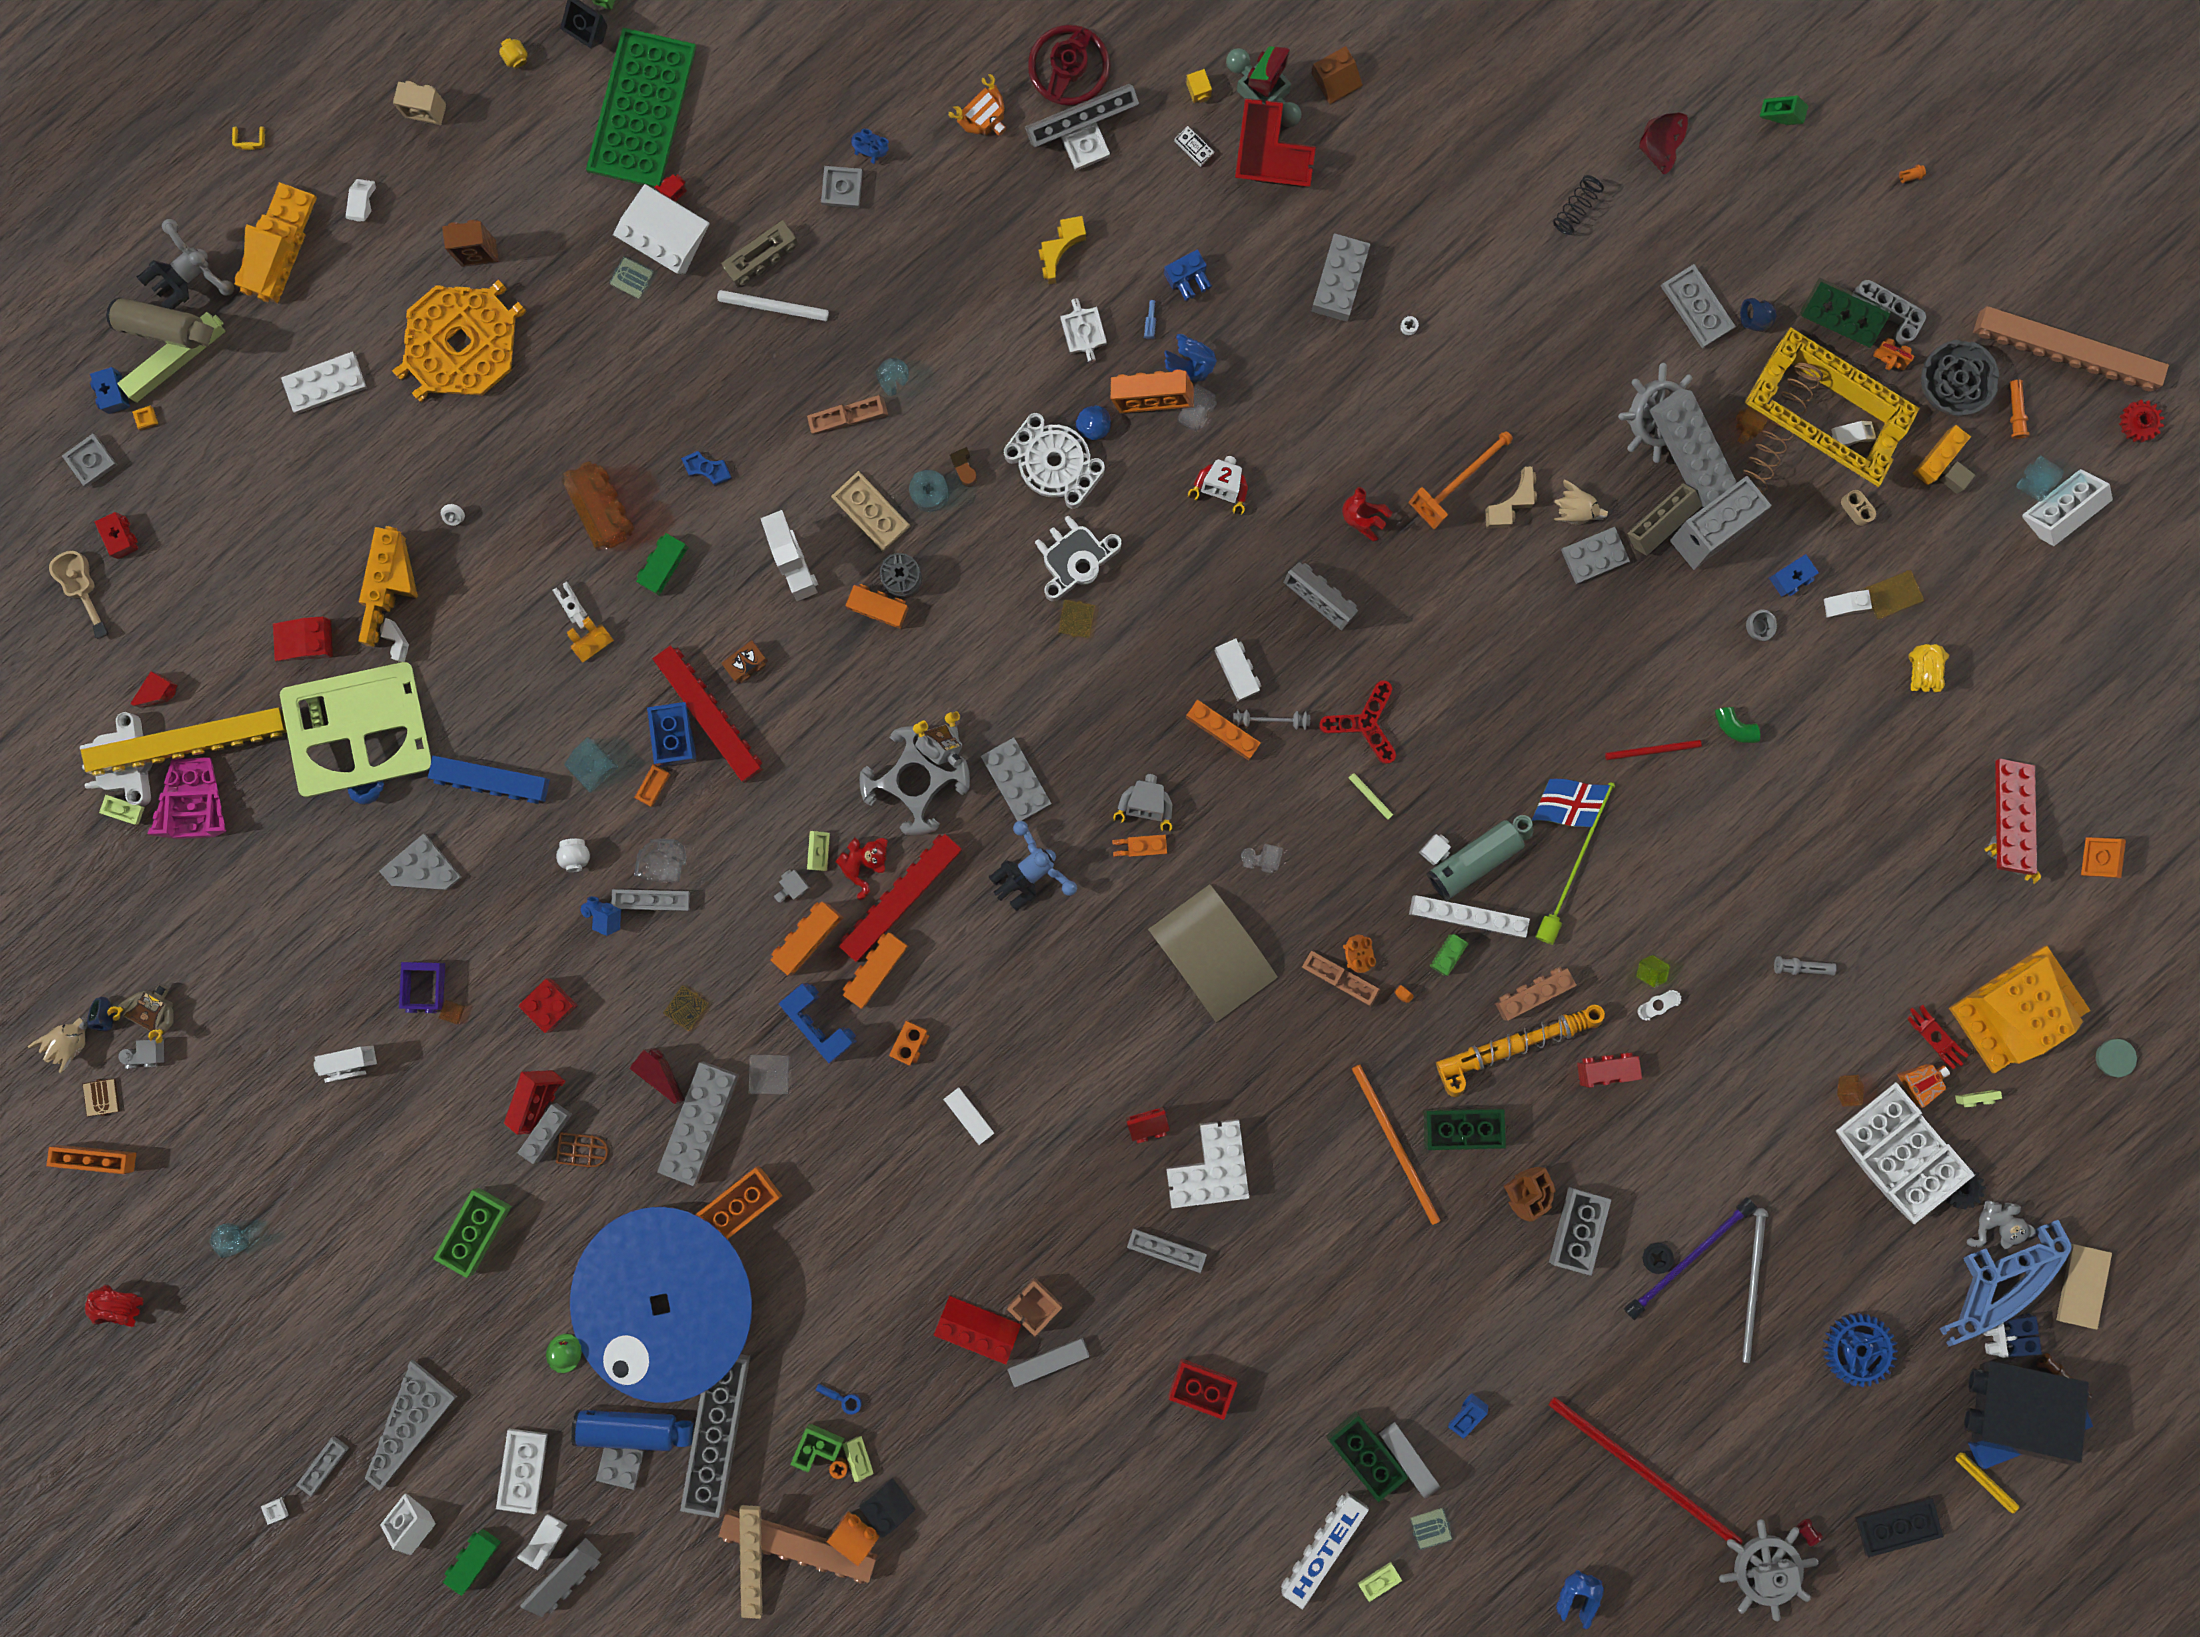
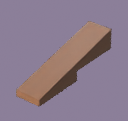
M878 395L846 406L839 405L808 415L807 418L811 434L814 435L886 417L888 412L884 398Z
M1313 951L1310 952L1302 966L1303 969L1372 1007L1380 992L1379 988Z

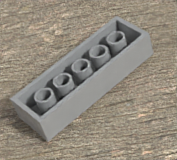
M1680 388L1649 410L1686 485L1696 490L1702 503L1701 507L1707 506L1737 483L1692 391Z
M704 1061L699 1062L657 1173L691 1186L698 1184L737 1083L738 1074Z

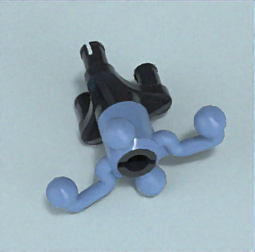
M1017 821L1013 826V831L1019 836H1024L1031 854L1019 864L1005 860L999 869L989 875V879L996 886L1008 876L1006 882L993 891L995 896L999 895L997 898L1002 901L1013 890L1021 891L1022 893L1010 901L1011 906L1016 911H1019L1027 902H1032L1037 898L1034 883L1046 873L1063 884L1062 891L1065 895H1074L1077 891V885L1058 870L1053 869L1056 859L1054 851L1036 848V842L1028 830L1027 823Z

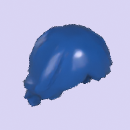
M1097 405L1084 408L1075 421L1076 429L1081 436L1091 440L1102 439L1109 433L1111 428L1108 411H1106V408Z
M380 781L348 788L347 790L353 801L365 805L377 800L380 792L383 790L384 783Z

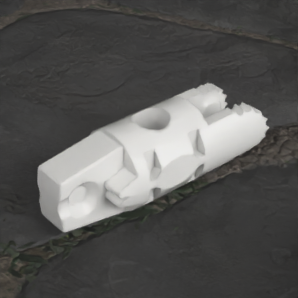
M565 582L563 585L569 594L568 597L564 599L557 588L553 589V592L571 622H577L580 629L583 630L586 627L582 621L587 616V613L568 582ZM574 604L575 607L571 610L570 607Z

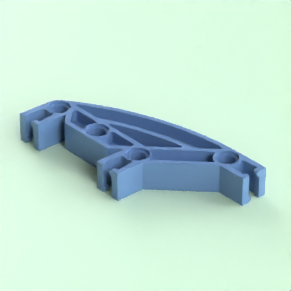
M2059 1220L2035 1229L2042 1244H2037L1996 1261L1995 1264L1986 1248L1963 1258L1973 1278L1959 1320L1940 1328L1943 1335L1947 1334V1331L1951 1328H1958L1961 1337L1956 1340L1954 1337L1949 1338L1950 1340L1947 1341L1949 1347L1989 1331L2007 1321L2030 1304L2047 1287L2071 1251V1243ZM2051 1227L2055 1239H2051L2046 1228ZM2055 1243L2061 1245V1252L2055 1249ZM1980 1256L1984 1267L1979 1268L1973 1257ZM2019 1257L2025 1259L2026 1266L2020 1265ZM1983 1271L1989 1273L1990 1281L1983 1278ZM2021 1273H2026L2011 1290L1991 1304L1997 1283ZM1966 1322L1973 1326L1972 1333L1966 1330Z

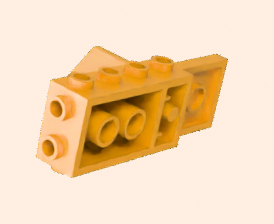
M279 182L267 214H262L261 219L257 221L256 227L246 224L242 266L235 275L234 283L240 288L241 293L248 296L253 294L262 301H272L278 304L306 234L303 231L317 199L315 195Z
M386 526L385 529L375 527L359 603L366 606L358 641L369 647H374L375 643L379 641L380 633L378 628L384 619L382 611L390 612L391 608L394 607L396 600L394 594L413 598L418 596L406 547V538L394 527Z

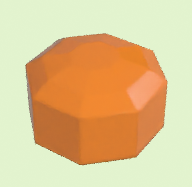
M1399 985L1395 990L1396 996L1405 1003H1409L1414 997L1402 985Z

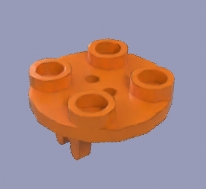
M1354 935L1349 938L1346 945H1343L1348 962L1347 968L1351 967L1357 973H1365L1375 966L1376 960L1372 949V941L1369 937Z

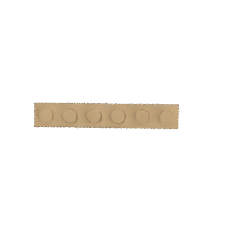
M741 1505L739 1509L741 1618L761 1619V1506Z

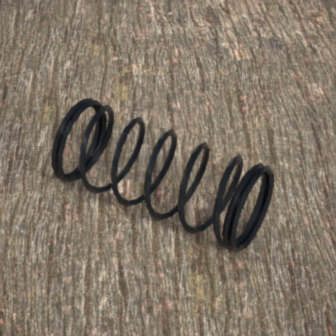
M1585 175L1580 181V187L1575 188L1574 195L1568 198L1569 204H1564L1563 212H1559L1557 218H1554L1553 225L1560 232L1566 235H1572L1575 232L1573 226L1568 221L1558 217L1561 213H1564L1573 223H1581L1576 216L1565 212L1564 207L1566 205H1570L1579 215L1586 216V212L1582 208L1570 203L1572 197H1576L1585 207H1592L1588 200L1576 195L1577 189H1582L1588 197L1594 200L1598 199L1594 192H1603L1604 186L1597 178ZM1582 181L1587 188L1581 186ZM1586 181L1597 184L1601 190L1593 188ZM1584 190L1591 192L1596 198L1591 197ZM1579 198L1585 200L1590 206L1584 204ZM1574 207L1579 208L1584 214L1578 212ZM1568 215H1570V216L1574 217L1575 219H1577L1578 222H1575L1574 220H1572ZM1555 221H1558L1566 230L1562 229Z

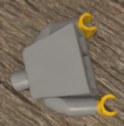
M1147 774L1145 781H1137L1135 786H1130L1122 794L1118 805L1119 811L1113 816L1114 821L1117 814H1121L1123 817L1121 823L1124 822L1126 818L1124 811H1126V815L1162 821L1163 818L1164 821L1161 822L1160 829L1163 831V825L1167 823L1169 824V831L1172 830V825L1169 822V819L1172 818V802L1168 793L1164 792V786L1156 784L1157 776Z

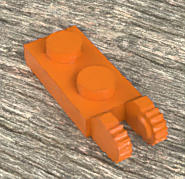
M1166 835L1128 837L1127 839L1112 840L1113 845L1128 844V851L1113 852L1114 857L1167 854Z

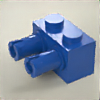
M1198 249L1164 267V275L1172 290L1179 288L1185 301H1189V298L1192 299L1196 296L1188 283L1193 279L1196 280L1202 293L1206 292V288L1207 290L1212 288L1205 275L1207 265Z

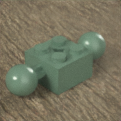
M1241 48L1231 50L1226 58L1228 69L1233 73H1242L1244 75L1237 85V91L1244 99H1261L1262 104H1265L1266 100L1283 102L1281 125L1285 127L1297 125L1301 119L1299 106L1292 102L1286 103L1283 100L1290 93L1291 83L1281 74L1267 97L1248 86L1249 78L1247 76L1252 66L1250 65V56L1247 51Z

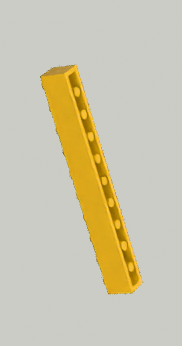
M278 707L81 749L85 772L93 774V776L105 775V771L113 770V772L124 771L125 767L128 766L138 768L145 766L147 762H152L153 764L165 762V759L170 757L172 759H181L185 757L184 754L192 753V755H199L208 749L218 751L224 749L226 745L236 747L243 745L245 741L260 742L263 741L264 737L268 736L278 738L283 736L282 733H287L283 710Z

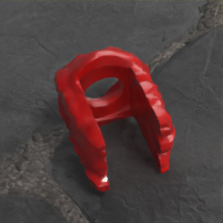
M104 1285L87 1295L85 1311L92 1324L112 1322L114 1324L135 1327L136 1320L134 1317L140 1314V1310L137 1307L142 1306L144 1302L143 1298L137 1297L133 1293L114 1291L109 1285Z

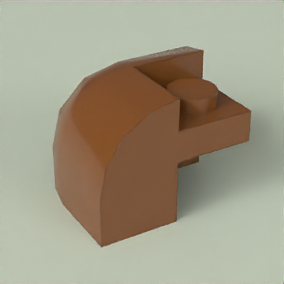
M1543 1167L1524 1170L1514 1175L1515 1178L1504 1185L1510 1198L1508 1202L1510 1207L1523 1220L1533 1222L1552 1208L1551 1204L1554 1192L1556 1191L1546 1168Z

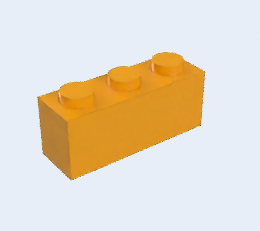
M1957 425L1946 431L1913 474L1926 485L1936 481L1971 436Z

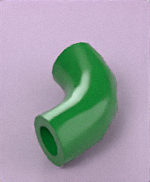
M1734 707L1715 710L1719 727L1728 737L1742 743H1758L1760 741L1758 725L1740 722L1736 717Z

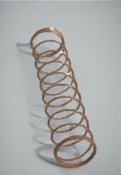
M1796 363L1794 370L1804 378L1818 381V384L1815 387H1807L1802 382L1791 378L1788 379V382L1794 386L1808 389L1811 393V398L1801 400L1791 393L1781 392L1784 397L1799 401L1804 405L1805 410L1802 413H1794L1796 415L1806 412L1804 402L1813 398V393L1810 389L1818 387L1819 380L1823 377L1821 370L1807 363ZM1797 367L1802 368V369L1808 371V372L1811 373L1814 377L1809 376V375H1807V374L1801 372ZM1804 367H1807V368H1810V369L1816 371L1817 373H1819V375H1820L1821 377H1817L1813 372H1811L1810 370H1808V369H1806V368H1804ZM1789 380L1798 382V383H1800V384L1803 385V386L1796 385V384L1792 383V382L1789 381ZM1783 393L1789 394L1795 397L1796 399L1790 398L1784 395ZM1768 418L1771 423L1781 426ZM1762 431L1763 435L1775 440H1780L1785 445V450L1782 452H1774L1773 450L1762 444H1755L1756 447L1760 450L1769 453H1774L1779 459L1778 464L1767 465L1760 459H1757L1755 457H1749V459L1752 462L1762 466H1767L1772 471L1771 477L1761 478L1751 471L1742 470L1744 474L1756 479H1760L1766 485V489L1763 491L1758 488V490L1763 494V496V492H1765L1768 489V486L1764 480L1771 479L1774 477V472L1771 467L1777 466L1781 463V460L1777 454L1784 453L1787 450V446L1784 441L1792 439L1794 436L1793 433L1789 439H1781L1771 432Z

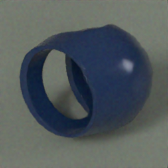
M1748 298L1743 301L1740 318L1745 328L1763 332L1774 325L1777 312L1770 302L1765 300L1759 302L1755 298ZM1750 303L1753 307V319L1749 318L1747 314Z

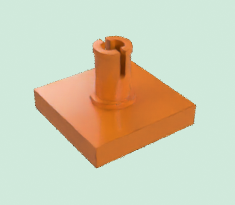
M2086 837L2081 875L2121 878L2126 840Z

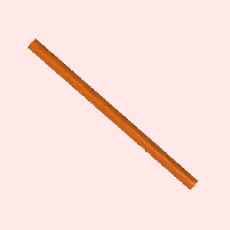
M1361 1065L1353 1067L1352 1070L1431 1224L1434 1225L1441 1220Z

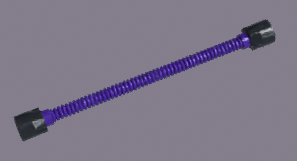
M1748 1197L1744 1198L1736 1206V1211L1728 1221L1726 1220L1717 1231L1715 1230L1708 1239L1704 1240L1697 1249L1693 1250L1686 1259L1682 1260L1675 1269L1671 1270L1647 1294L1638 1300L1634 1299L1623 1308L1625 1312L1635 1321L1645 1311L1644 1307L1651 1298L1655 1297L1662 1288L1666 1287L1673 1278L1677 1277L1684 1268L1688 1267L1695 1258L1699 1257L1706 1248L1710 1247L1734 1223L1743 1217L1746 1219L1757 1210V1206Z

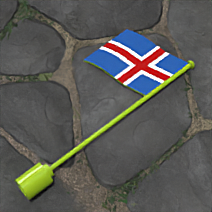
M1549 779L1532 821H1549L1567 826L1591 827L1554 915L1544 916L1535 938L1542 942L1553 945L1562 926L1557 915L1611 790L1615 788V784L1612 782L1608 783V785H1590L1567 779Z

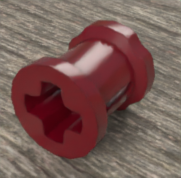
M1805 1519L1797 1525L1809 1546L1816 1545L1823 1538V1535L1813 1527L1810 1519Z

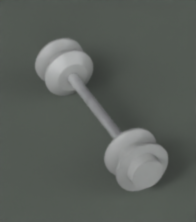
M1237 709V713H1233V724L1237 727L1244 725L1246 729L1250 721L1293 722L1296 730L1299 726H1303L1304 730H1306V726H1310V715H1307L1306 711L1303 715H1299L1298 711H1296L1293 718L1250 717L1247 709L1244 713H1240Z

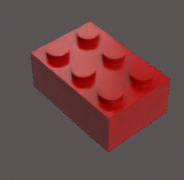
M1181 1358L1168 1393V1399L1224 1420L1237 1385V1380L1234 1377Z

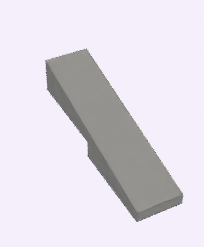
M1080 1338L1050 1349L1046 1353L1013 1364L1007 1370L1015 1388L1086 1359L1090 1355L1084 1339Z

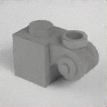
M156 1039L152 1041H136V1050L124 1049L120 1051L119 1060L125 1065V1069L138 1068V1064H144V1067H157V1063L164 1062V1039L161 1043H156Z

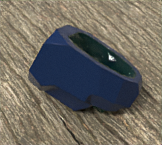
M99 997L93 1001L87 1018L89 1028L97 1031H109L112 1029L114 1013L108 1016V1009L112 1007L108 998Z

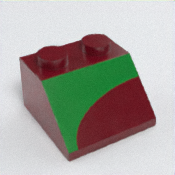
M1268 46L1265 52L1262 51L1257 59L1258 65L1256 68L1252 67L1247 76L1249 78L1248 86L1268 97L1287 66L1290 49Z

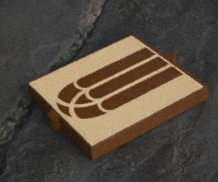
M116 1078L107 1080L97 1079L94 1082L82 1083L87 1117L105 1116L108 1113L120 1112Z

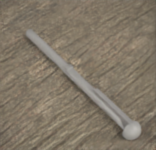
M1758 1208L1753 1212V1215L1757 1217L1742 1362L1750 1363L1755 1309L1758 1298L1760 1259H1762L1765 1220L1769 1216L1768 1212L1763 1208Z

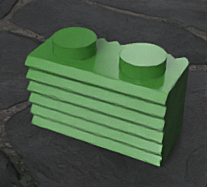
M1455 934L1448 935L1430 967L1442 975L1448 976L1468 943Z

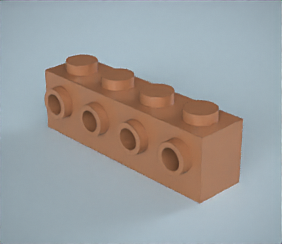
M1555 968L1550 971L1551 975L1547 977L1540 976L1533 980V984L1529 986L1525 984L1518 987L1516 993L1512 995L1507 993L1499 997L1500 1001L1495 1004L1503 1020L1509 1021L1577 986L1568 968Z

